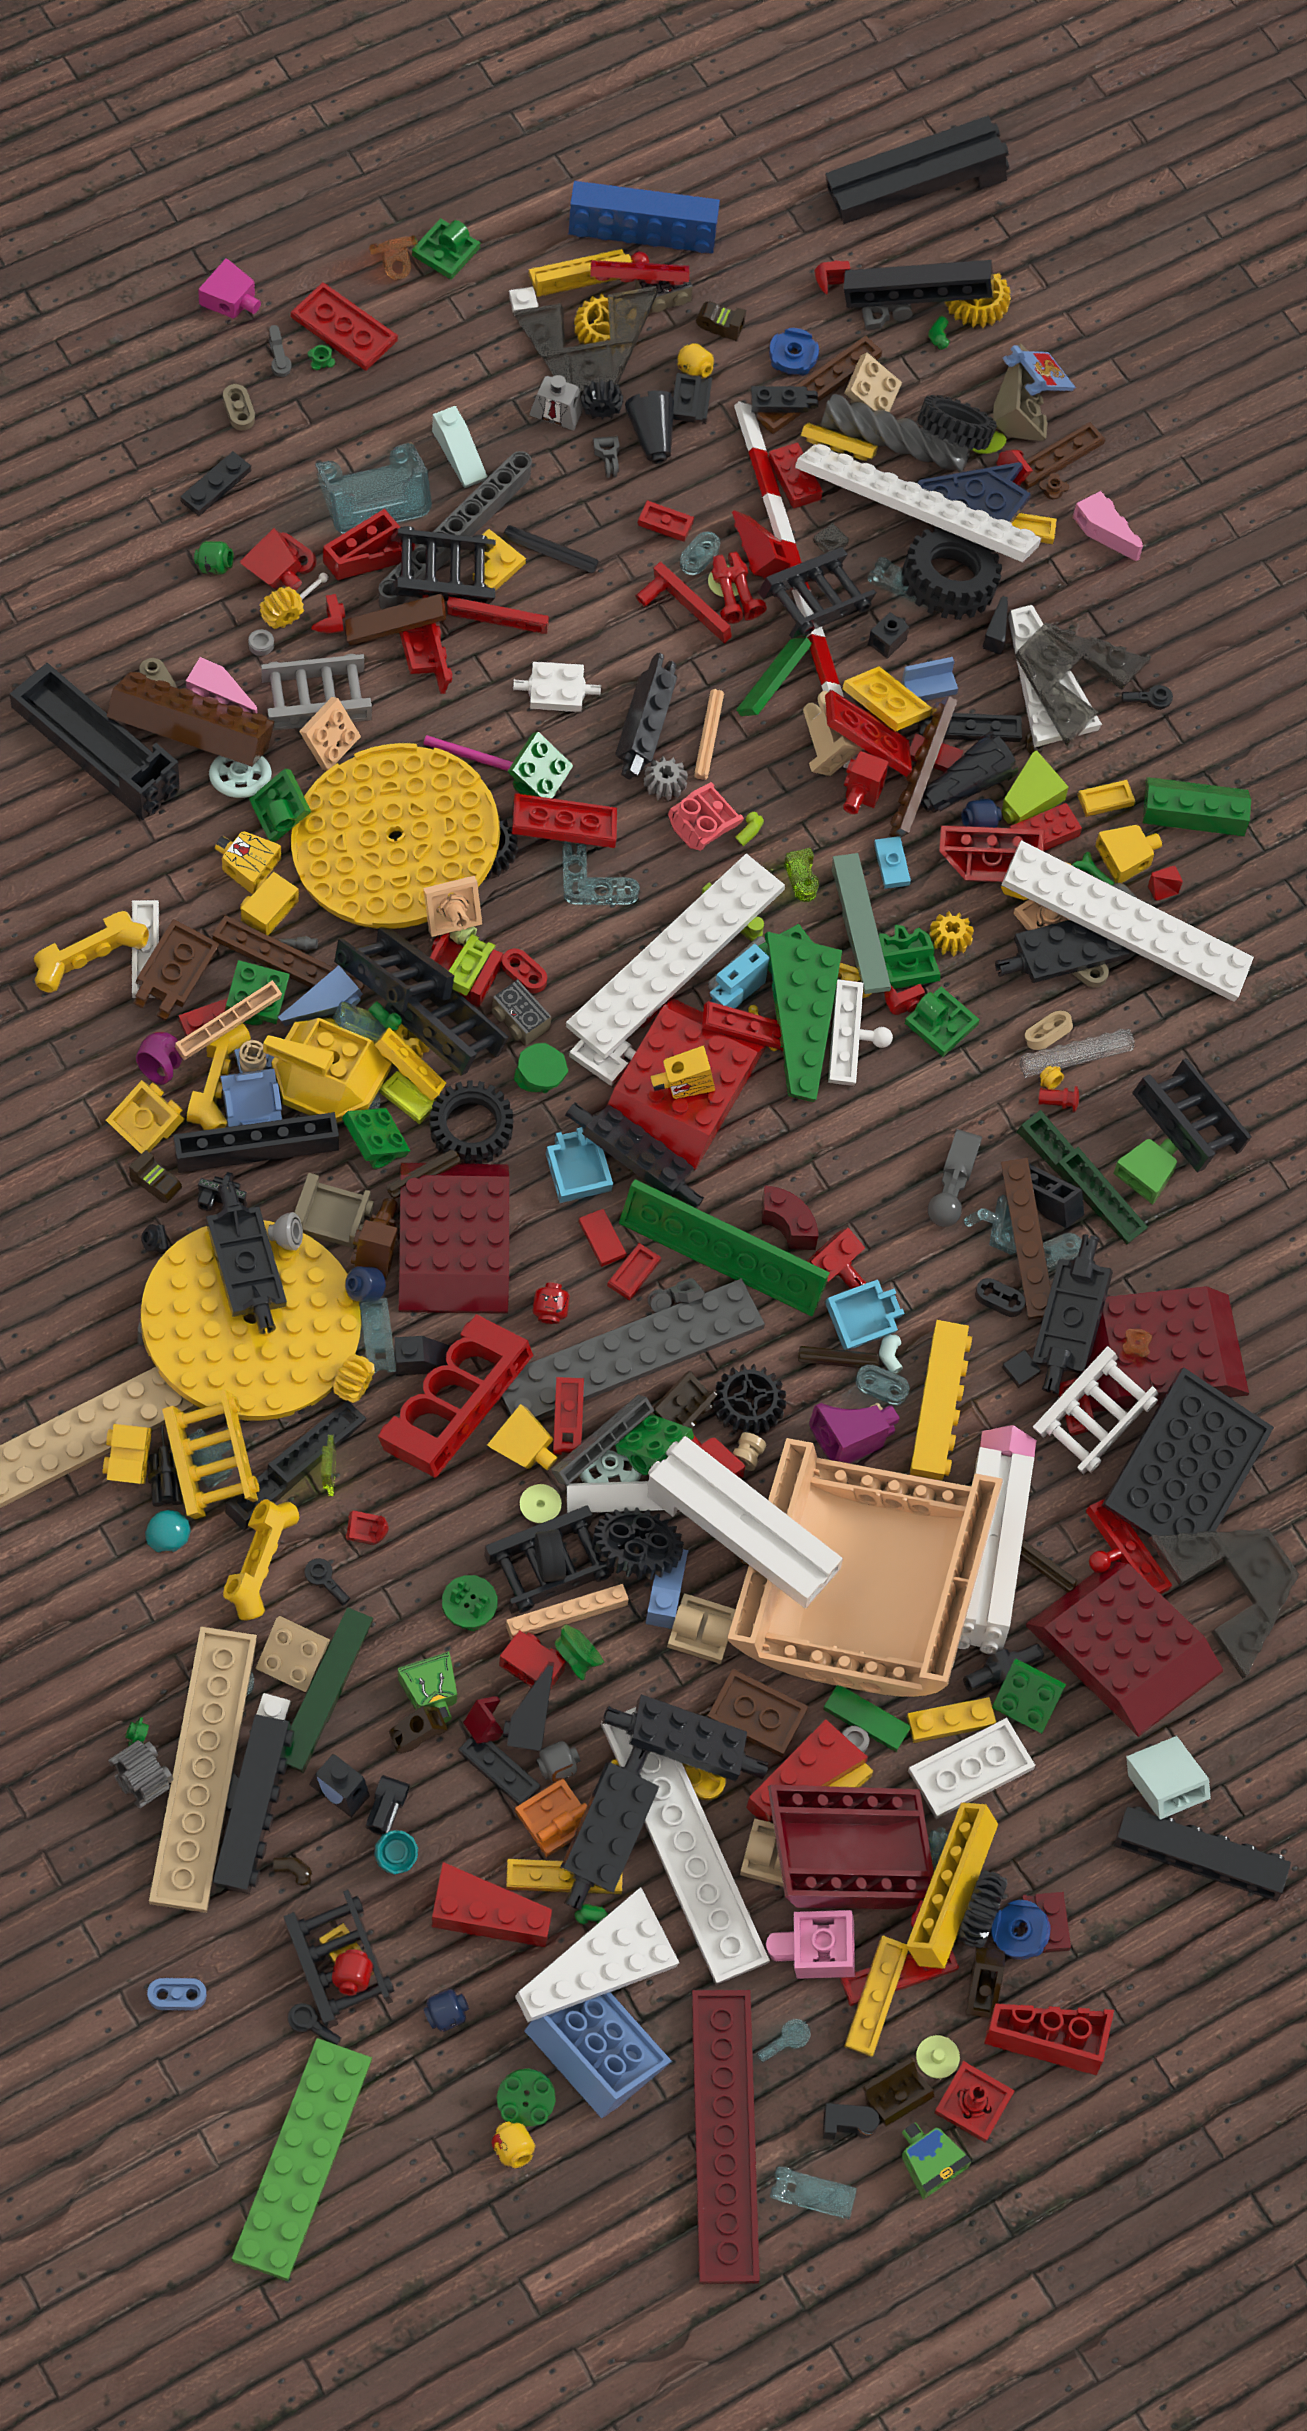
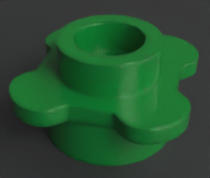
M318 345L309 350L308 357L312 361L311 368L314 370H320V368L325 367L332 368L335 365V360L331 356L332 349L325 345Z
M139 1717V1720L135 1723H130L125 1738L129 1739L127 1747L136 1741L144 1742L149 1725L142 1723L143 1717Z

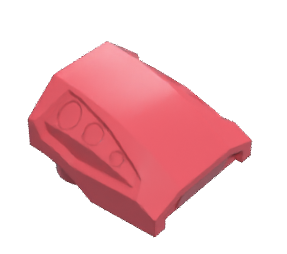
M712 782L690 793L680 803L670 808L668 813L673 830L691 849L703 850L707 844L737 827L744 819L714 789L715 785Z

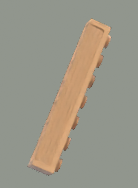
M272 980L196 1031L176 1042L175 1048L183 1060L188 1059L279 1000L282 996L281 991Z
M620 1584L507 1619L506 1628L511 1640L519 1630L525 1634L531 1633L535 1635L564 1626L565 1624L567 1625L628 1606L629 1599L624 1585Z

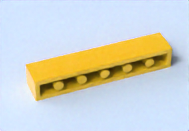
M936 1320L909 1475L942 1481L944 1476H949L952 1460L947 1459L948 1451H953L956 1435H952L951 1431L952 1426L958 1425L960 1410L955 1409L956 1401H962L964 1386L959 1385L960 1377L966 1376L968 1361L963 1360L964 1353L970 1352L972 1336H967L969 1329L967 1325Z
M961 1803L906 1945L919 1966L945 1968L998 1827L996 1819L986 1804Z

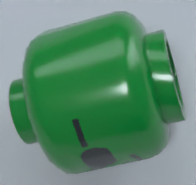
M204 541L199 549L195 550L194 562L204 574H225L233 566V550L225 542Z

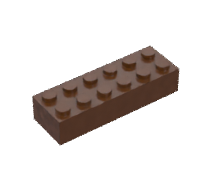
M139 672L128 673L113 688L107 717L251 767L268 750L275 722L267 719L265 715L243 711L239 706H228L219 703L213 697H202L196 695L192 690L175 688L166 681H155L146 678V675Z

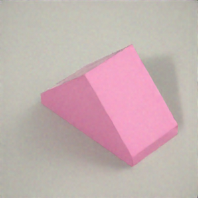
M1014 1425L982 1431L980 1447L1002 1451L1001 1455L1012 1457V1453L1034 1457L1037 1440Z

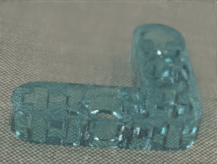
M563 841V894L567 902L575 905L632 904L637 901L640 886L636 880L628 877L587 878L586 844L576 843L577 855H572L571 842ZM575 863L580 865L582 870L578 873H572L567 867ZM578 881L579 891L577 895L573 894L572 891L573 882ZM599 886H604L609 890V893L600 896L594 890ZM614 887H617V888H616V892H617L616 895H613ZM626 887L630 888L631 894H626Z

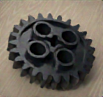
M626 1507L623 1513L615 1509L613 1516L606 1513L604 1519H599L598 1526H595L592 1545L595 1546L594 1553L600 1554L599 1561L607 1560V1568L615 1566V1573L618 1574L623 1570L626 1571V1577L629 1578L633 1573L640 1580L642 1574L652 1579L653 1573L661 1578L664 1571L670 1574L672 1567L677 1568L678 1562L681 1561L684 1542L681 1541L682 1534L676 1533L677 1526H669V1519L661 1521L659 1520V1513L651 1516L648 1509L643 1514L640 1513L637 1507L634 1512H630Z

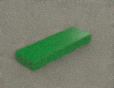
M839 1685L836 1686L823 1708L824 1711L848 1725L858 1726L865 1730L869 1737L895 1752L898 1751L911 1729L910 1725Z

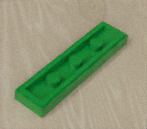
M807 637L794 638L788 641L736 709L740 716H754L761 712L810 648L812 643Z

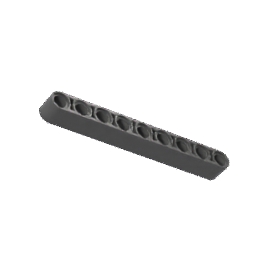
M522 451L513 453L433 532L472 537L530 480L531 456ZM419 545L412 551L411 576L414 579L423 580L426 578V545ZM436 546L437 571L450 559V548H437ZM401 563L379 585L378 603L381 609L404 604L410 598L398 595L387 596L390 595V585L397 577L401 576Z

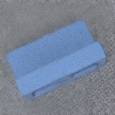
M953 657L906 666L901 684L923 701L957 694L958 686L952 672L954 666Z

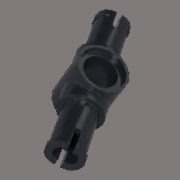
M1038 1643L1018 1652H1009L1008 1649H1002L991 1655L986 1660L983 1668L965 1675L963 1678L964 1685L969 1692L989 1683H998L999 1686H1002L1015 1658L1030 1665L1043 1659V1650Z

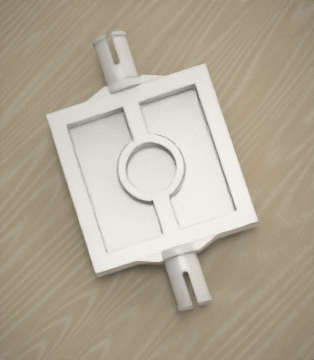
M533 662L532 675L529 681L514 679L513 690L529 691L528 693L531 698L530 709L581 712L585 694L600 696L601 685L586 684L583 677L584 665Z

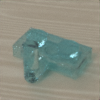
M1003 1194L998 1197L995 1213L981 1208L964 1218V1224L968 1227L982 1220L992 1223L989 1245L1010 1255L1016 1253L1006 1195Z
M200 1428L187 1438L194 1440L207 1435ZM229 1440L216 1446L213 1445L194 1451V1454L191 1455L193 1464L199 1467L224 1459L222 1454L233 1448L232 1441ZM228 1469L201 1478L207 1487L211 1489L233 1475L232 1469Z

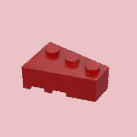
M384 508L323 546V563L337 580L400 564L402 542L391 541V535L400 526ZM412 544L413 551L415 549V544Z

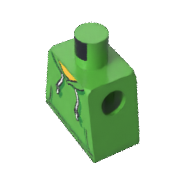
M449 1652L398 1668V1681L415 1710L422 1706L438 1707L445 1723L452 1719L448 1707L457 1703V1690Z

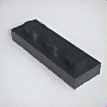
M232 451L180 496L181 503L197 516H200L251 472V465Z

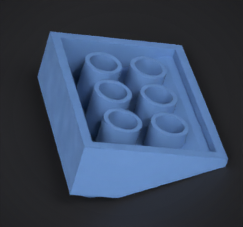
M611 1992L533 2020L525 2029L528 2036L601 2118L622 2105L671 2063L670 2058Z

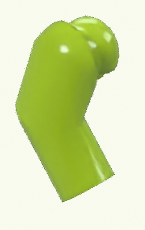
M750 812L746 816L745 820L748 825L735 836L742 846H745L757 835L764 823L763 817L761 815L758 816L756 812Z

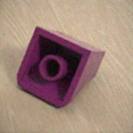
M819 1403L814 1406L809 1426L828 1460L850 1464L882 1448L886 1438L895 1433L894 1424L898 1423L900 1418L892 1405L882 1410L877 1405L861 1409H842Z

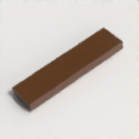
M1091 422L1085 424L1025 460L1033 471L1021 484L1028 490L1048 478L1051 473L1058 472L1103 445L1105 438Z
M441 594L345 619L347 642L351 646L446 620L444 598Z

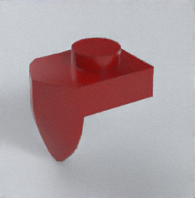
M835 260L823 262L815 268L816 281L825 294H828V285L844 284L845 270H850L849 261Z
M1016 449L1003 451L998 456L997 466L1017 462L1022 463L1023 468L1012 481L1019 486L1033 470L1023 458L1024 454L1022 451Z
M336 594L326 595L328 618L317 622L311 629L324 634L343 632L342 619L345 618L343 603L338 604Z
M921 984L899 993L891 986L890 991L884 992L886 1004L894 1015H899L906 1011L913 1012L917 1004L925 996V991Z
M354 1510L349 1513L346 1540L376 1545L387 1535L389 1527L387 1520L383 1516Z

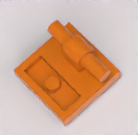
M562 1779L515 1807V1813L544 1855L548 1857L572 1842L587 1804L583 1803L581 1805L565 1780Z

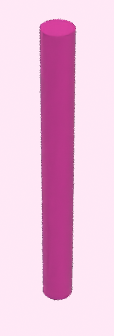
M426 735L424 740L425 746L438 748L508 771L513 763Z

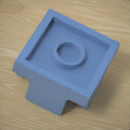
M274 1068L220 1076L228 1127L282 1120L281 1100Z

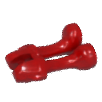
M737 551L728 553L729 567H727L723 555L713 556V579L717 584H720L725 601V607L720 612L721 618L728 624H735L742 620L743 615L745 620L749 621L765 613L767 610L765 601L753 599L750 594L746 580L748 568ZM732 583H735L741 600L742 609L740 605L736 602L733 593Z

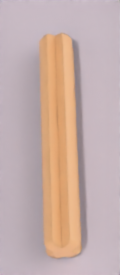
M712 689L710 691L694 774L696 779L706 780L708 778L724 696L722 690Z

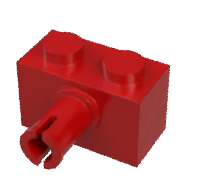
M862 751L859 752L856 760H850L846 771L848 775L844 782V786L847 787L845 797L847 800L843 805V809L847 813L857 814L861 804L875 808L884 788L888 761Z
M848 1227L837 1232L806 1260L830 1272L827 1283L833 1277L839 1275L850 1289L866 1284V1281L851 1266L852 1260L865 1247Z

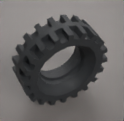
M935 526L933 533L928 529L924 530L922 536L917 535L910 545L901 571V575L904 576L902 585L909 586L906 594L909 597L915 596L917 598L915 604L919 607L924 604L928 607L927 612L933 614L935 610L941 613V618L947 619L948 614L954 615L955 620H961L963 614H967L969 618L975 616L976 611L983 613L986 606H990L1002 576L1000 575L1002 564H998L1000 557L998 553L992 554V549ZM938 558L957 561L967 566L974 573L975 577L966 581L948 579L934 569L931 561Z

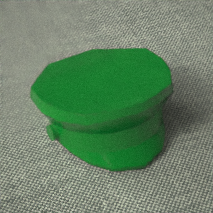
M546 1043L528 1046L519 1055L514 1081L521 1089L528 1092L547 1093L549 1090L557 1087L568 1074L564 1054Z
M566 1624L561 1628V1635L555 1641V1646L562 1657L569 1663L576 1676L581 1681H584L588 1670L604 1664L603 1658L581 1631Z

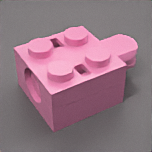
M852 1910L794 1912V1932H774L767 1938L766 1947L770 1958L773 1961H794L797 1979L855 1977L854 1919Z

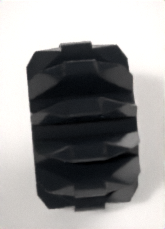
M601 378L600 382L592 380L590 385L584 386L581 404L585 414H591L592 419L601 417L603 421L604 417L613 419L614 414L620 413L623 395L619 385H614L612 380L604 382Z

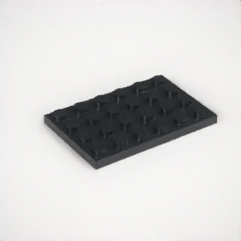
M1183 1367L1173 1380L1101 1506L1194 1566L1201 1558L1274 1427Z

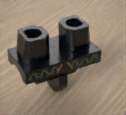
M227 1172L224 1179L215 1176L213 1181L200 1178L197 1202L199 1209L211 1211L215 1202L223 1204L218 1186L226 1183L227 1188H229L228 1182H233V1173ZM233 1182L235 1183L239 1202L246 1207L247 1192L240 1190L241 1184Z

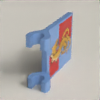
M1015 345L1011 348L1013 354L1003 357V360L1009 367L1021 362L1035 380L1033 384L1025 386L1030 395L1038 394L1043 390L1073 391L1076 388L1049 352L1022 351L1019 346Z

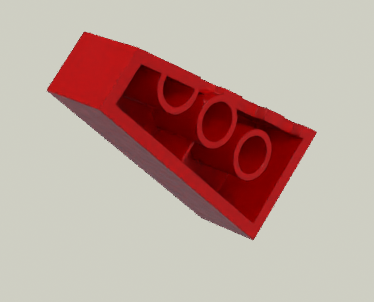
M825 1720L749 1797L746 1808L759 1820L773 1823L768 1792L769 1785L829 1786L865 1764L868 1756L830 1722Z
M442 1863L432 1916V1928L546 1947L552 1909L447 1863Z
M995 2004L989 2019L984 2044L1097 2076L1103 2063L1114 2010L1090 2011V2008L1064 2010L1060 2009V2007L1052 2006L1044 2009L1034 2008L1030 2005Z

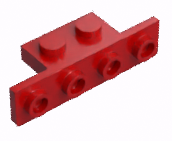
M423 595V596H422V599H423V598H427V597H429V596H428V595ZM432 623L399 632L410 674L435 673L440 694H445L449 683L452 682V671L446 664L447 653L446 648L441 645L440 626Z

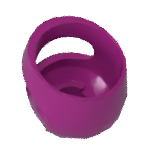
M155 1032L148 1035L142 1041L136 1055V1062L141 1072L149 1080L159 1085H164L171 1081L173 1069H177L182 1062V1057L175 1048V1043L178 1042V1039L166 1032ZM162 1067L165 1076L159 1075L157 1069Z

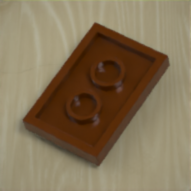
M732 1669L707 1718L747 1731L746 1740L783 1758L809 1706Z

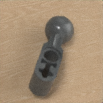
M960 1129L956 1130L943 1170L941 1182L944 1187L942 1193L935 1195L930 1200L927 1208L930 1220L937 1226L949 1227L960 1219L962 1206L957 1197L959 1191L963 1190L966 1182L969 1181L982 1136Z

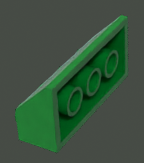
M1151 777L1146 778L1142 824L1245 836L1250 822L1251 811L1249 790Z

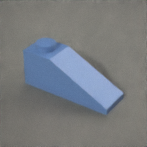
M338 965L278 1018L285 1026H288L295 1022L339 1013L346 1008L351 1009L360 1002L361 999L359 997L363 993Z
M683 1549L681 1561L678 1562L677 1568L672 1567L670 1574L664 1571L661 1578L655 1574L646 1624L669 1629L673 1628L688 1550Z

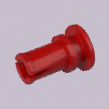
M1075 1086L1074 1091H1068V1088H1064V1090L1040 1088L1038 1104L1062 1106V1109L1073 1107V1112L1075 1113L1079 1104L1078 1086Z

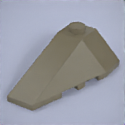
M1021 343L1017 345L1022 351H1028ZM1021 362L1007 369L994 403L993 421H996V429L1001 430L1007 437L1044 441L1047 436L1046 415H1041L1040 405L1044 404L1043 397L1039 393L1030 395L1026 390L1025 386L1033 384L1035 380Z

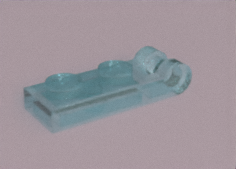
M879 557L875 563V570H871L867 577L868 581L915 603L917 598L915 596L909 597L906 594L909 586L902 585L904 577L901 575L902 568L892 564L885 557ZM886 573L890 575V577H884L883 574Z
M387 1297L380 1298L375 1302H360L366 1358L374 1364V1374L377 1373V1370L387 1369V1372L396 1371ZM385 1353L386 1359L375 1360V1354Z
M785 2167L776 2168L775 2178L777 2180L775 2186L771 2188V2198L850 2219L857 2188L794 2172ZM788 2182L797 2184L795 2193L786 2190Z

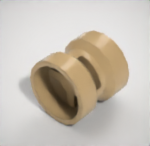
M255 1040L242 1044L239 1051L241 1070L243 1072L266 1069L267 1060L266 1053L263 1052V1044Z
M744 1432L738 1441L739 1447L734 1449L732 1454L746 1466L745 1470L753 1471L758 1464L757 1457L763 1453L766 1443L760 1437Z

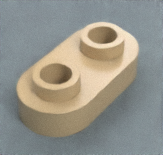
M1056 1011L1034 1024L1025 1032L1027 1046L1033 1050H1044L1069 1033L1073 1028L1071 1015L1065 1011Z

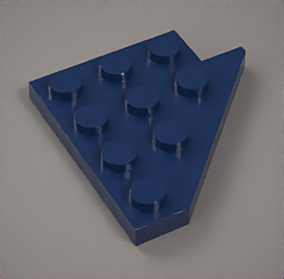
M1020 462L922 479L917 483L922 489L929 492H939L946 499L963 502L970 509L985 511L992 518L1006 520L1010 523L1014 521L1031 498V493L1012 482L1023 468Z

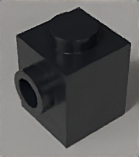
M889 612L870 630L868 645L888 659L907 641L909 626L901 617H896L893 613Z

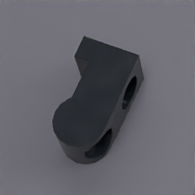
M826 2103L823 2118V2139L834 2140L837 2132L855 2133L859 2137L869 2138L877 2130L879 2115L871 2107Z

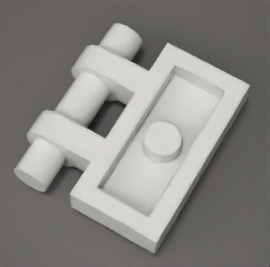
M580 1040L570 1051L569 1057L612 1086L628 1066V1062L622 1058L627 1057L629 1060H632L636 1051L632 1049L630 1043L624 1041L615 1049L614 1053L612 1052L604 1059L584 1041Z

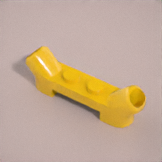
M121 911L103 919L106 926L105 929L59 951L56 943L40 950L34 956V962L39 969L35 977L37 987L44 992H55L58 990L65 973L73 969L82 968L87 962L97 957L106 956L112 950L122 945L142 949L148 942V928L145 924L133 922L128 912Z
M243 1023L206 1046L207 1057L213 1058L204 1093L192 1092L187 1112V1122L200 1124L204 1130L226 1127L227 1120L216 1105L217 1098L221 1099L223 1096L220 1076L228 1075L230 1072L231 1060H229V1055L233 1054L235 1049H239L242 1044L251 1040L249 1031Z
M265 1499L255 1507L248 1526L256 1530L241 1572L228 1576L223 1591L224 1598L235 1604L238 1617L243 1621L258 1618L265 1612L259 1592L261 1585L268 1575V1567L273 1554L278 1548L277 1542L282 1530L296 1525L299 1520L298 1509L291 1502L276 1505L270 1500Z

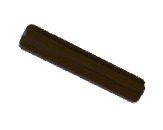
M450 1150L406 1174L410 1176L403 1180L399 1178L388 1184L386 1187L387 1191L393 1199L400 1197L401 1188L406 1185L410 1178L441 1174L461 1162L460 1157L456 1151Z
M800 1346L798 1361L875 1370L878 1368L879 1355L877 1353Z
M1022 1539L1020 1558L1066 1592L1072 1591L1077 1585V1579Z

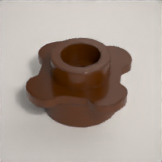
M1051 473L1047 480H1042L1039 484L1040 489L1043 490L1044 495L1049 499H1058L1062 496L1063 492L1069 490V484L1063 482L1057 473Z

